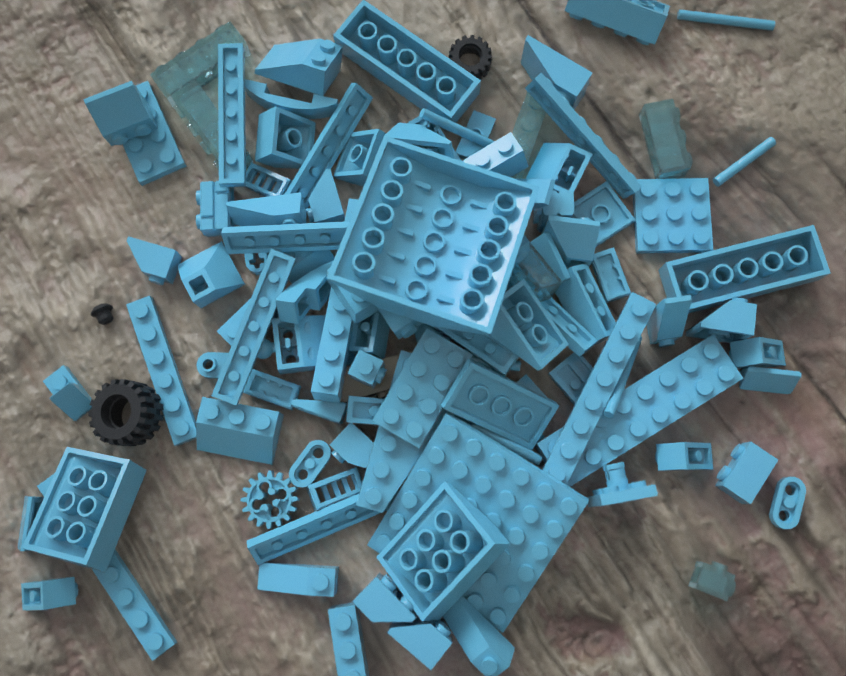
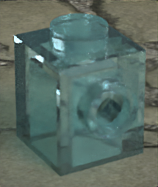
M696 561L688 586L727 601L728 597H731L735 591L736 582L734 579L736 575L727 572L728 566L712 561L711 565Z

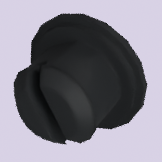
M107 303L97 305L93 308L91 316L96 317L98 323L102 325L109 324L114 319L111 313L113 306Z

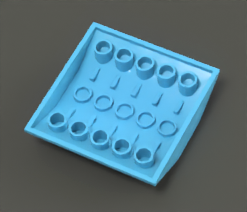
M384 136L327 276V281L389 312L434 327L490 336L539 187Z

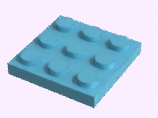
M708 178L636 179L642 186L636 193L632 194L633 213L636 220L634 222L636 254L705 253L713 250Z

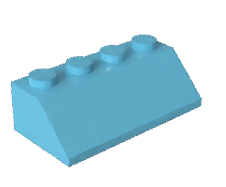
M568 0L565 11L569 12V16L574 19L582 20L585 18L592 21L591 24L595 27L605 28L606 26L614 29L613 32L619 36L627 37V35H630L643 45H649L650 43L655 45L667 18L670 6L656 0Z

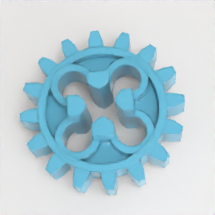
M269 470L267 477H265L262 472H259V480L250 478L249 482L252 486L250 488L243 487V491L248 494L247 497L241 498L242 502H247V506L242 511H250L249 521L258 519L256 526L261 527L264 522H266L267 529L273 527V522L278 527L283 526L282 519L290 521L292 518L289 512L297 511V508L293 506V502L299 501L300 498L294 497L293 493L298 488L289 486L291 484L290 478L283 480L284 473L279 472L274 477V472ZM265 482L269 484V495H277L281 489H284L287 493L284 499H274L272 501L273 506L279 509V514L276 517L271 514L273 509L271 504H263L259 510L254 507L256 500H266L268 498V493L264 492L261 488Z

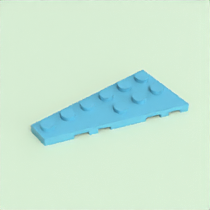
M400 351L389 391L412 353ZM442 408L420 448L413 446L383 427H378L356 506L383 513L418 461L447 410Z

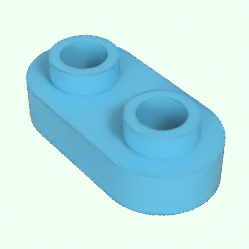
M208 352L202 354L196 364L198 372L208 379H218L228 353ZM208 361L213 362V366L210 369L205 367Z
M314 440L306 446L290 468L289 478L293 485L306 488L314 483L332 456L331 447L326 442ZM317 449L323 450V456L321 458L315 457V451ZM301 470L308 472V476L304 480L299 477Z
M784 477L776 484L769 518L771 523L777 528L792 529L800 520L806 487L799 478ZM788 485L792 489L790 495H788L785 491ZM781 511H784L786 515L784 520L779 518Z

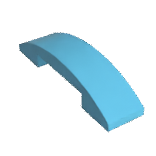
M245 79L247 95L267 110L276 106L306 119H322L331 117L339 104L338 99L316 94L313 96L312 103L272 95L267 84Z

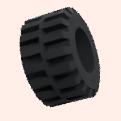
M126 379L111 380L110 384H103L102 391L97 390L95 392L96 398L90 402L92 410L88 411V416L92 418L89 422L90 427L95 428L93 431L94 435L100 437L102 442L111 445L133 447L145 444L146 439L151 440L155 436L153 434L154 431H159L161 427L158 425L159 421H163L164 415H160V411L164 410L163 404H159L161 400L159 394H154L156 390L147 384ZM129 401L131 415L124 425L122 422V410Z

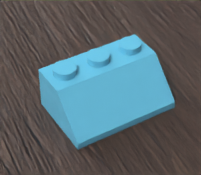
M202 397L196 420L197 450L273 465L284 414L278 411L242 404L236 406L222 400Z

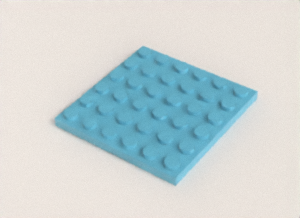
M447 411L367 546L381 553L444 481L450 483L493 522L510 543L508 548L462 595L496 629L504 632L583 512L589 499Z

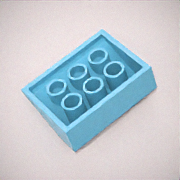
M66 447L22 548L106 573L147 470L128 459Z
M444 481L382 550L377 559L403 596L414 606L413 610L422 622L433 621L442 618L508 548L510 543L493 522L450 483Z

